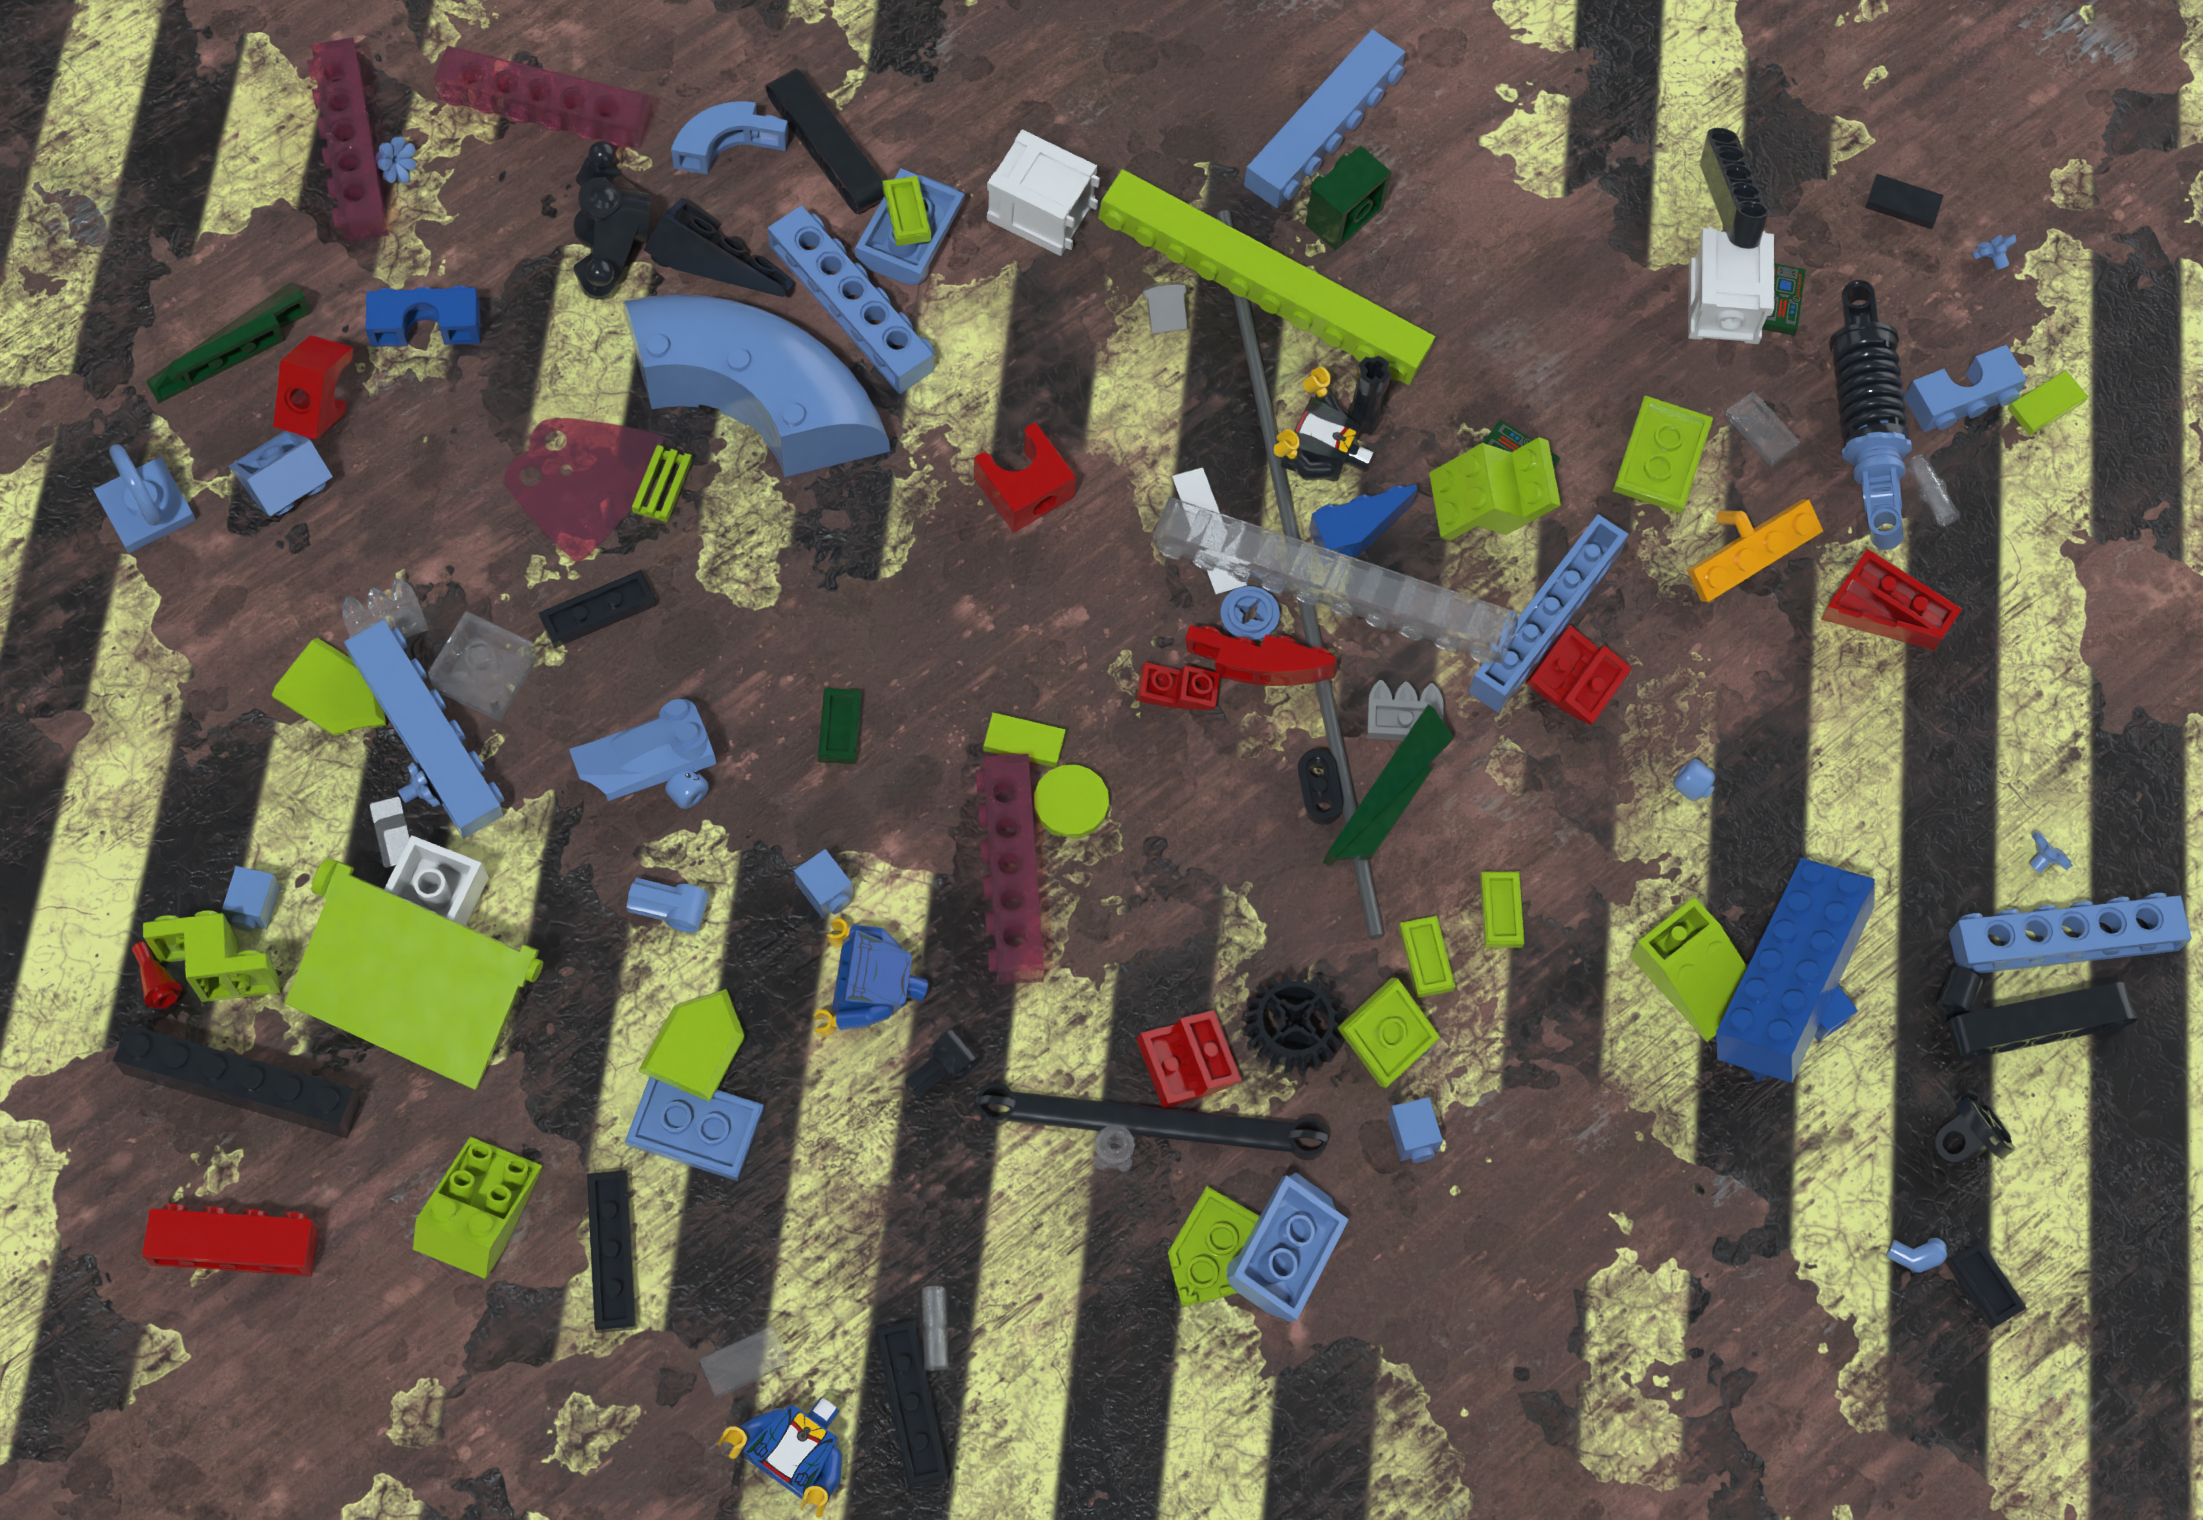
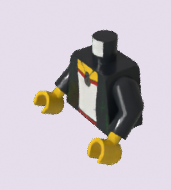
M1324 367L1311 370V376L1304 379V389L1309 393L1316 392L1315 398L1311 396L1295 430L1287 429L1276 436L1279 443L1274 445L1273 450L1276 456L1283 457L1281 467L1296 471L1302 479L1306 481L1329 480L1334 482L1339 480L1346 464L1366 472L1374 452L1355 445L1361 426L1341 407L1332 390L1325 388L1330 383V374Z

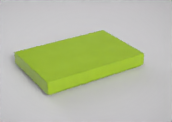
M1645 395L1613 491L1682 514L1713 417Z

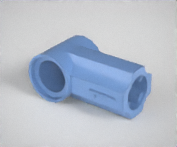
M636 878L631 885L626 908L627 912L665 921L667 925L676 930L697 933L708 902L709 893L704 889L689 884H678L676 887Z

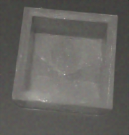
M465 611L428 671V675L433 689H436L438 693L500 722L535 665L537 658L531 641Z

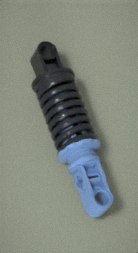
M1854 280L1848 283L1842 291L1846 327L1834 333L1829 340L1835 367L1838 409L1841 415V435L1844 441L1842 458L1849 462L1850 465L1855 466L1853 469L1854 480L1862 485L1871 542L1879 549L1891 550L1902 542L1904 536L1899 480L1906 473L1905 464L1901 460L1906 458L1907 454L1912 451V443L1909 440V433L1905 427L1907 423V418L1904 414L1906 408L1903 403L1904 393L1901 390L1903 384L1900 378L1901 368L1898 365L1900 359L1896 352L1899 335L1893 326L1878 322L1873 286L1865 280ZM1857 300H1865V301H1867L1866 303H1864V304H1862V305H1854V304H1852L1853 302H1855V301H1857ZM1882 524H1892L1895 526L1892 530L1885 532L1877 529Z

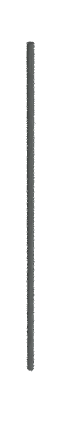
M1227 210L1218 212L1216 215L1217 220L1233 228L1230 212ZM1233 294L1307 647L1310 649L1313 646L1323 648L1285 468L1281 467L1283 458L1276 456L1273 450L1274 445L1279 443V441L1276 439L1277 430L1250 303L1247 298L1238 297ZM1330 679L1316 682L1315 685L1330 755L1333 757L1336 765L1342 795V813L1346 825L1356 811L1357 806ZM1354 858L1352 860L1368 936L1371 940L1380 939L1384 936L1369 862L1368 860L1358 861V858Z

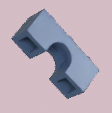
M2007 344L1975 356L1966 372L1972 387H1962L1955 384L1945 369L1912 381L1904 399L1924 433L1938 428V430L1947 429L1955 424L1958 419L1969 416V418L1978 417L1986 412L1989 407L1997 404L2006 406L2019 398V393L2027 378Z

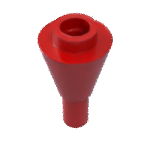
M146 942L135 944L132 947V951L140 965L139 970L145 1005L159 1009L171 1006L181 994L182 986L154 959Z

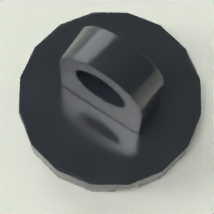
M1964 1088L1953 1096L1960 1115L1946 1124L1938 1132L1935 1139L1937 1152L1943 1159L1955 1164H1961L1970 1161L1986 1148L2000 1159H2004L2015 1151L2010 1133L1992 1108L1986 1104L1980 1107L1975 1102L1979 1098L1975 1091L1970 1088ZM1961 1133L1965 1138L1966 1145L1962 1152L1952 1154L1948 1148L1949 1138L1953 1134Z

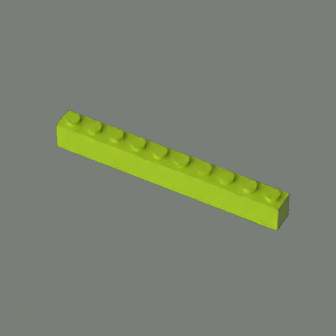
M1123 169L1102 199L1098 219L1103 221L1109 228L1124 232L1135 238L1139 244L1145 247H1152L1165 254L1172 262L1183 264L1193 269L1202 278L1221 284L1234 295L1245 297L1258 304L1264 311L1276 314L1290 321L1297 329L1316 335L1327 345L1335 348L1338 347L1353 355L1359 362L1365 357L1374 358L1380 356L1389 362L1388 370L1392 380L1401 381L1410 386L1430 352L1436 336Z

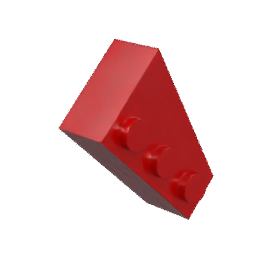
M1867 549L1827 606L1821 620L1935 651L1962 608Z

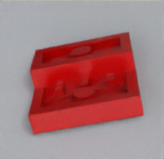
M1569 625L1563 629L1525 683L1563 711L1591 725L1632 668L1608 647L1603 645L1597 648L1574 627Z
M1214 1010L1180 1018L1175 1025L1142 1032L1136 1038L1163 1108L1174 1107L1211 1095L1242 1081Z

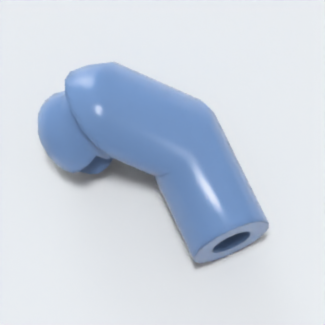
M1931 1238L1928 1240V1243L1914 1249L1894 1239L1887 1251L1886 1257L1914 1272L1921 1273L1941 1265L1947 1257V1247L1944 1241L1938 1238Z

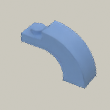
M737 101L710 107L694 116L678 133L671 148L673 167L678 170L708 175L713 160L722 151L733 146L753 145L786 151L789 141L787 120H782L773 115H757L756 102Z

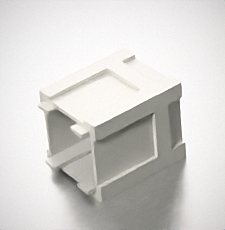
M1022 129L1004 160L987 183V190L989 191L987 220L1062 256L1066 248L1072 250L1073 240L1071 238L1086 214L1089 213L1091 208L1094 210L1098 208V200L1095 199L1094 186L1098 188L1100 178L1095 176L1097 165Z
M1712 226L1702 228L1700 246L1695 258L1691 257L1689 263L1688 338L1736 340L1759 344L1767 316L1772 315L1774 310V234L1763 231L1760 245L1756 248L1746 249L1732 244L1726 232L1712 229Z

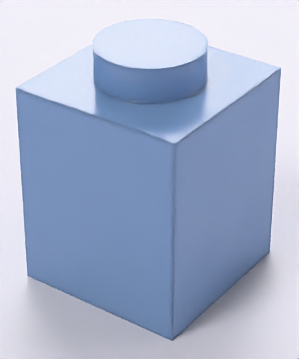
M826 849L794 870L796 885L822 918L831 912L832 914L841 912L851 903V898L853 897L852 882Z
M238 866L235 867L222 907L232 926L245 931H253L255 927L267 930L280 891V885L274 874Z
M1430 1097L1392 1106L1387 1118L1400 1161L1412 1159L1413 1163H1420L1434 1158L1443 1140Z

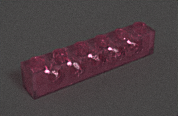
M352 37L311 44L313 59H307L311 80H317L318 88L312 89L316 110L322 109L323 114L322 118H317V125L321 140L327 139L328 147L322 148L325 168L332 169L333 177L327 178V186L330 198L337 199L338 207L332 208L335 229L343 230L346 242L389 235L360 61L354 39ZM356 168L355 170L347 171L348 169ZM361 198L358 201H352L353 199Z
M452 46L446 47L434 77L438 99L443 100L449 105H463L475 108L485 114L495 113L508 116L517 122L528 121L543 125L550 130H564L576 133L586 139L597 138L609 141L618 147L629 146L639 149L652 116L650 98L647 94ZM581 107L579 109L572 110V108ZM609 115H613V116H614V117H611V118H604V117L609 116Z
M1029 754L983 756V770H976L977 793L984 792L985 805H978L979 828H987V840L980 841L982 864L989 863L990 876L983 877L984 900L991 899L992 912L985 913L986 936L994 935L995 949H988L989 972H996L997 985L1043 982L1044 960ZM1005 792L1011 794L1014 798L1004 803L996 800L995 796ZM1002 828H1011L1016 834L1011 838H1003L997 832ZM1012 863L1019 870L1013 874H1006L999 868L1003 864ZM1008 899H1015L1021 903V907L1016 910H1008L1002 906V903ZM1017 935L1024 940V943L1020 946L1012 947L1007 945L1004 940L1008 936Z

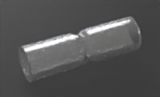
M928 1286L921 1289L922 1317L925 1327L923 1333L924 1368L928 1371H941L949 1368L948 1338L945 1329L947 1324L946 1288L942 1286Z

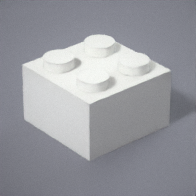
M411 835L384 890L466 926L489 877L482 862Z

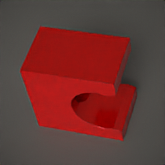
M310 335L280 360L273 427L317 440L346 413L347 402L334 398L335 388L341 371L352 360L354 347Z
M1036 422L1025 427L1024 452L1032 461V464L1026 469L1020 471L1001 469L994 463L991 455L985 451L974 457V479L1013 533L1075 498L1076 476Z

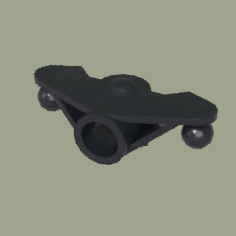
M598 141L590 147L588 157L585 159L576 177V182L581 186L578 195L581 210L575 216L573 223L574 233L578 240L587 247H590V254L573 266V270L584 294L595 300L605 299L613 292L637 242L646 243L650 220V193L640 192L620 174L615 163V148L605 141Z

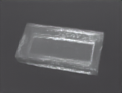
M1755 391L1736 402L1725 412L1728 420L1771 467L1798 449L1801 443Z
M774 1326L699 1359L716 1399L790 1365Z

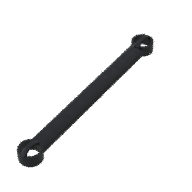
M999 1083L983 1087L976 1099L979 1118L991 1126H1001L1009 1121L1292 1152L1293 1155L1302 1160H1314L1324 1152L1328 1141V1132L1324 1124L1318 1119L1311 1117L1302 1118L1296 1122L1014 1092L1006 1085ZM999 1093L1003 1094L1005 1097L989 1096V1094ZM999 1104L1010 1109L1000 1117H993L987 1115L981 1108V1105ZM1303 1127H1310L1315 1129L1316 1131L1299 1129ZM1294 1139H1316L1321 1141L1322 1145L1314 1151H1305L1296 1145Z

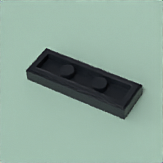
M639 570L543 610L538 614L555 649L655 607L657 602L642 570Z

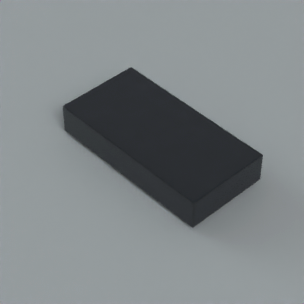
M1876 174L1865 208L1933 229L1944 195Z
M1981 1240L1945 1262L1990 1330H1993L2027 1308Z

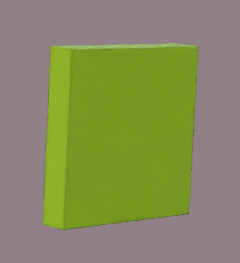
M1393 977L1338 1027V1030L1375 1081L1383 1088H1387L1440 1038L1400 980Z

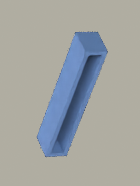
M1372 29L1246 167L1244 186L1277 209L1286 199L1292 200L1298 193L1301 182L1306 176L1312 177L1315 175L1322 164L1324 156L1328 152L1333 154L1342 143L1343 135L1349 129L1354 131L1363 119L1364 112L1369 106L1374 108L1381 101L1389 84L1395 85L1400 80L1405 71V67H1403L1405 51Z
M382 620L344 641L348 655L412 758L419 764L426 780L462 838L470 836L501 818L503 813L500 803L505 800L494 782L487 784L481 772L485 768L474 750L468 753L461 741L466 738L455 719L450 722L447 721L442 713V710L446 709L444 701L436 689L431 691L427 689L422 681L427 678V675L416 658L410 661L403 649L407 648L408 645L399 629L396 627L390 630L385 620Z

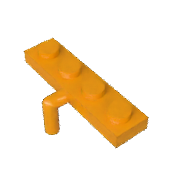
M1809 499L1799 500L1754 529L1745 512L1721 510L1716 515L1717 522L1721 525H1736L1740 537L1686 570L1701 602H1710L1823 532V529Z

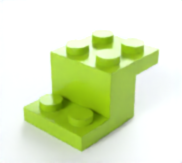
M1540 437L1513 452L1481 443L1429 472L1440 537L1451 541L1477 526L1508 535L1561 506L1549 442Z
M201 911L196 913L195 917L187 918L166 915L157 917L154 922L143 923V937L160 963L185 960L186 979L201 1002L281 993L280 977L266 953H260L255 950L239 952L238 938L223 913Z

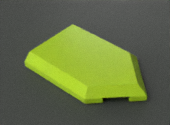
M319 638L312 640L276 684L272 693L274 699L333 736L369 726L371 728L387 726L383 709L351 658Z
M727 989L674 1005L643 1060L639 1072L710 1102L744 1040V1033Z
M1206 1186L1167 1253L1182 1308L1237 1294L1228 1282L1226 1270L1229 1262L1240 1254L1260 1217Z

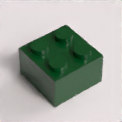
M1361 145L1351 154L1348 152L1344 153L1327 175L1322 173L1312 182L1310 186V199L1306 206L1308 211L1305 225L1336 251L1384 209L1391 171Z

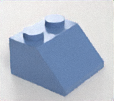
M283 431L229 465L233 474L258 507L268 516L284 514L294 506L295 500L305 494L309 496L319 492L325 487V481L333 477L311 440L305 436L288 431Z

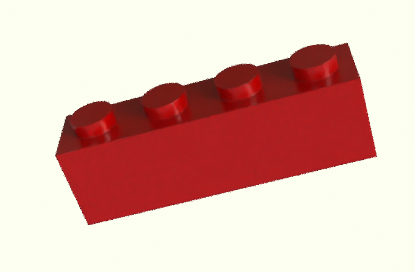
M165 1204L163 1209L150 1208L142 1257L150 1266L312 1276L318 1228L312 1219H308V1215L297 1212H286L283 1217H270L267 1212L254 1209L244 1210L243 1215L228 1214V1210L219 1207H204L203 1212L188 1211V1208L182 1205Z

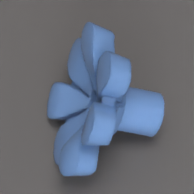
M394 137L391 144L388 142L382 143L376 155L378 168L384 170L383 179L390 183L395 182L396 179L401 183H407L410 176L406 170L413 171L416 167V161L409 158L415 154V147L412 143L405 144L403 137Z
M2012 234L2002 238V235H1998L1990 241L1991 243L1981 242L1977 244V249L1971 253L1975 259L1981 257L1992 258L1996 270L2005 268L2009 265L2005 252L2010 245L2017 241L2016 235Z
M412 762L407 766L411 774V783L398 790L404 803L419 796L420 799L426 800L433 807L441 805L439 800L429 790L431 786L426 780L419 764Z
M2035 831L2032 838L2036 841L2039 853L2029 864L2041 874L2050 863L2060 865L2065 870L2073 866L2067 855L2059 848L2053 849L2041 832Z

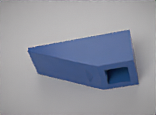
M1416 484L1407 487L1396 485L1387 489L1382 494L1371 497L1369 495H1361L1352 499L1350 503L1339 506L1334 504L1325 505L1312 513L1309 531L1323 567L1360 556L1413 506L1417 492Z

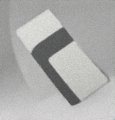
M399 797L370 804L385 868L397 865L410 839Z

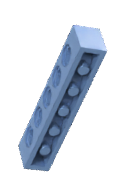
M801 205L767 228L771 249L899 394L934 371L935 351L926 338H919L916 335L907 316L902 312L897 313L893 309L884 290L880 287L875 288L869 282L865 269L857 262L854 264L847 257V252L842 243L837 238L831 239L825 232V227L816 214L810 215ZM807 246H814V247H816V248L813 249V250H805V249H803V248H805V247H807ZM827 271H837V272H838V273L833 274V275L825 274V272H827ZM851 295H857L860 298L851 300L847 297ZM872 320L882 321V323L876 325L870 324L868 322ZM893 345L904 346V348L899 350H894L890 347Z
M1597 514L1474 674L1468 693L1497 713H1500L1621 554L1629 534Z
M2165 893L2151 894L2144 897L2143 900L2130 901L2128 897H2118L2109 900L2106 904L2093 905L2091 901H2082L2072 904L2070 908L2056 909L2054 905H2046L2028 913H2019L2017 909L2001 911L1992 917H1982L1980 913H1973L1959 918L1958 922L1949 932L1956 967L1970 970L1976 974L2180 951L2192 939L2181 896L2167 897ZM2136 918L2144 920L2149 930L2140 927ZM2099 922L2107 924L2111 928L2112 934L2103 931ZM2062 926L2070 928L2076 938L2067 936ZM2025 930L2036 934L2039 942L2030 940L2026 936ZM1988 935L1998 937L2002 946H1996L1991 943Z

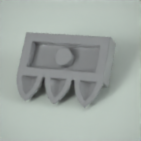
M1379 680L1373 686L1367 703V738L1403 741L1428 704L1435 709L1443 721V697L1439 689L1433 683H1430L1424 689L1420 701H1418L1414 688L1409 682L1405 681L1398 688L1395 699L1392 700L1388 686L1383 680Z

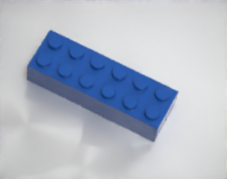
M1800 859L1716 1032L1718 1060L1790 1083L1793 1082L1874 909V878L1808 859Z

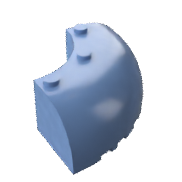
M657 295L623 301L626 320L651 409L674 406L699 407V405L720 409L722 414L734 418L746 426L750 425L763 437V441L775 455L784 477L890 452L889 439L881 418L856 377L826 346L789 321L754 306L703 295Z

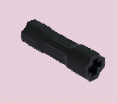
M1380 356L1374 358L1365 357L1358 365L1355 378L1357 383L1355 393L1348 409V415L1361 426L1358 436L1361 434H1372L1379 426L1382 414L1380 408L1391 376L1388 370L1389 362Z

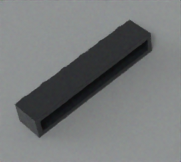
M127 1024L113 1058V1062L123 1075L343 1138H348L361 1103L353 1088Z

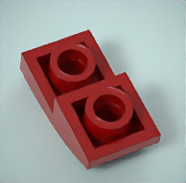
M1144 662L1140 668L1136 701L1173 708L1214 710L1220 673L1184 665L1181 670Z

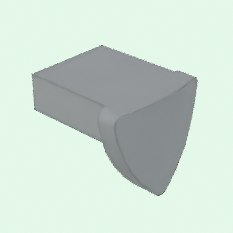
M1157 282L1144 288L1143 296L1147 300L1150 333L1187 329L1183 294L1187 293L1186 285L1175 282Z

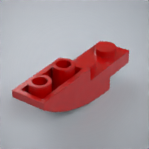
M1190 625L1185 636L1187 652L1215 661L1216 673H1220L1221 678L1236 682L1266 686H1293L1331 679L1335 677L1337 672L1336 657L1332 656L1328 650L1313 646L1310 649L1298 645L1296 641L1284 635L1273 637L1265 634L1261 647H1258L1250 639L1244 637L1230 638L1222 635L1219 630L1205 625L1201 626V628Z

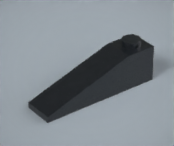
M684 198L677 201L661 216L643 249L660 266L671 267L678 271L783 297L794 284L792 279L764 257L748 254L744 246L745 242L738 236L729 237L718 230L721 223L717 219Z

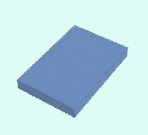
M649 1077L625 1144L632 1148L738 1181L763 1114L764 1105L716 1090L711 1101L708 1102Z

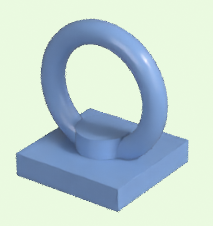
M113 444L110 447L109 453L120 477L93 490L128 554L196 520L162 457L135 468L122 445Z

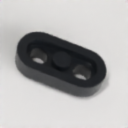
M1308 751L1300 758L1298 763V776L1305 812L1314 823L1328 825L1340 817L1343 809L1335 761L1326 751ZM1315 768H1320L1324 771L1319 777L1310 774ZM1320 803H1327L1331 806L1325 812L1317 809Z

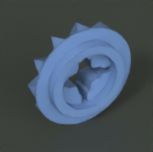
M1244 586L1233 590L1225 597L1221 606L1220 616L1223 628L1227 629L1234 639L1236 637H1244L1253 641L1263 640L1265 634L1269 635L1272 631H1275L1280 612L1276 600L1269 592L1255 586ZM1257 605L1256 618L1258 620L1251 619L1245 625L1242 624L1244 614L1241 611L1249 612Z

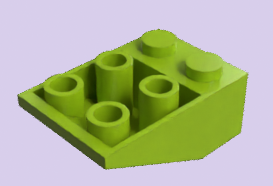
M1695 896L1641 938L1629 956L1706 1042H1709L1716 1036L1718 1027L1748 968L1722 926Z
M470 1137L416 1218L413 1250L486 1279L510 1239L542 1171V1165Z

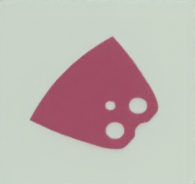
M574 418L546 419L540 422L531 434L529 451L514 458L507 468L505 481L516 501L539 528L578 564L614 530L632 507L657 445L662 446L664 436L603 422ZM558 430L566 435L567 443L562 449L552 451L545 447L544 437L550 431ZM532 465L538 467L542 472V479L537 485L526 486L520 482L519 473L524 467ZM562 465H570L572 473L568 476L561 475L559 469Z

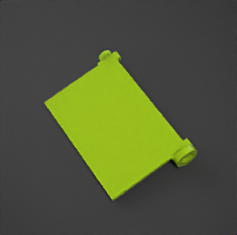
M330 857L326 858L315 873L311 890L312 893L327 900L291 985L285 1004L477 1090L519 988L524 987L527 980L534 983L541 973L543 961L536 958L539 950L526 944L522 945L521 950L513 948L352 875L354 867Z

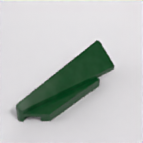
M287 284L147 379L146 383L158 404L285 341L281 328L311 314L303 292L295 284Z
M1430 704L1421 713L1328 850L1323 860V863L1327 866L1333 865L1336 861L1358 858V861L1372 859L1430 775L1433 768L1429 764L1453 740V735Z

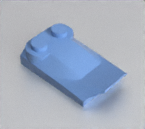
M900 168L894 179L918 176L930 226L931 241L896 246L884 197L855 247V256L871 271L904 284L914 285L923 282L928 276L929 265L965 199V194L959 192L956 188Z
M674 699L666 703L661 708L657 718L569 749L579 778L599 788L606 795L607 801L666 782L680 771H698L717 764L697 708L693 702L687 699Z
M1294 1173L1289 1177L1287 1175L1283 1176L1240 1254L1234 1257L1228 1264L1226 1271L1230 1286L1266 1313L1289 1322L1298 1320L1349 1219L1336 1211L1333 1199L1299 1174Z

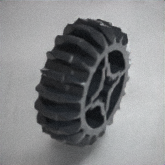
M1303 972L1298 973L1296 981H1291L1289 973H1283L1281 984L1272 976L1268 978V989L1258 985L1255 988L1256 997H1248L1246 1006L1250 1010L1243 1011L1242 1021L1248 1023L1243 1026L1242 1035L1252 1037L1247 1042L1248 1050L1260 1048L1256 1055V1060L1262 1062L1267 1057L1271 1059L1269 1064L1270 1071H1274L1278 1064L1283 1065V1074L1285 1076L1290 1075L1292 1067H1297L1300 1076L1306 1075L1307 1064L1314 1071H1319L1322 1066L1321 1060L1331 1063L1334 1058L1332 1051H1340L1343 1044L1339 1039L1343 1035L1338 1030V1027L1345 1021L1346 1013L1337 1011L1341 1005L1340 998L1328 999L1332 988L1331 986H1326L1319 990L1317 988L1320 981L1318 977H1314L1311 984L1305 983ZM1284 999H1299L1305 1002L1293 1005ZM1267 1009L1273 1014L1272 1019L1278 1025L1275 1034L1271 1038L1263 1024V1014ZM1316 1011L1320 1013L1325 1025V1035L1322 1039L1315 1034L1316 1029L1310 1023ZM1303 1017L1300 1027L1294 1025L1286 1030L1288 1021L1294 1023ZM1288 1043H1296L1304 1049L1292 1050L1284 1046Z

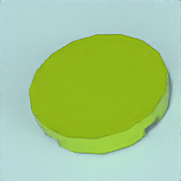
M1061 765L1048 771L1039 780L1034 792V813L1040 825L1052 835L1058 837L1064 836L1071 837V839H1079L1094 833L1104 823L1109 808L1108 790L1102 778L1091 769L1080 765Z

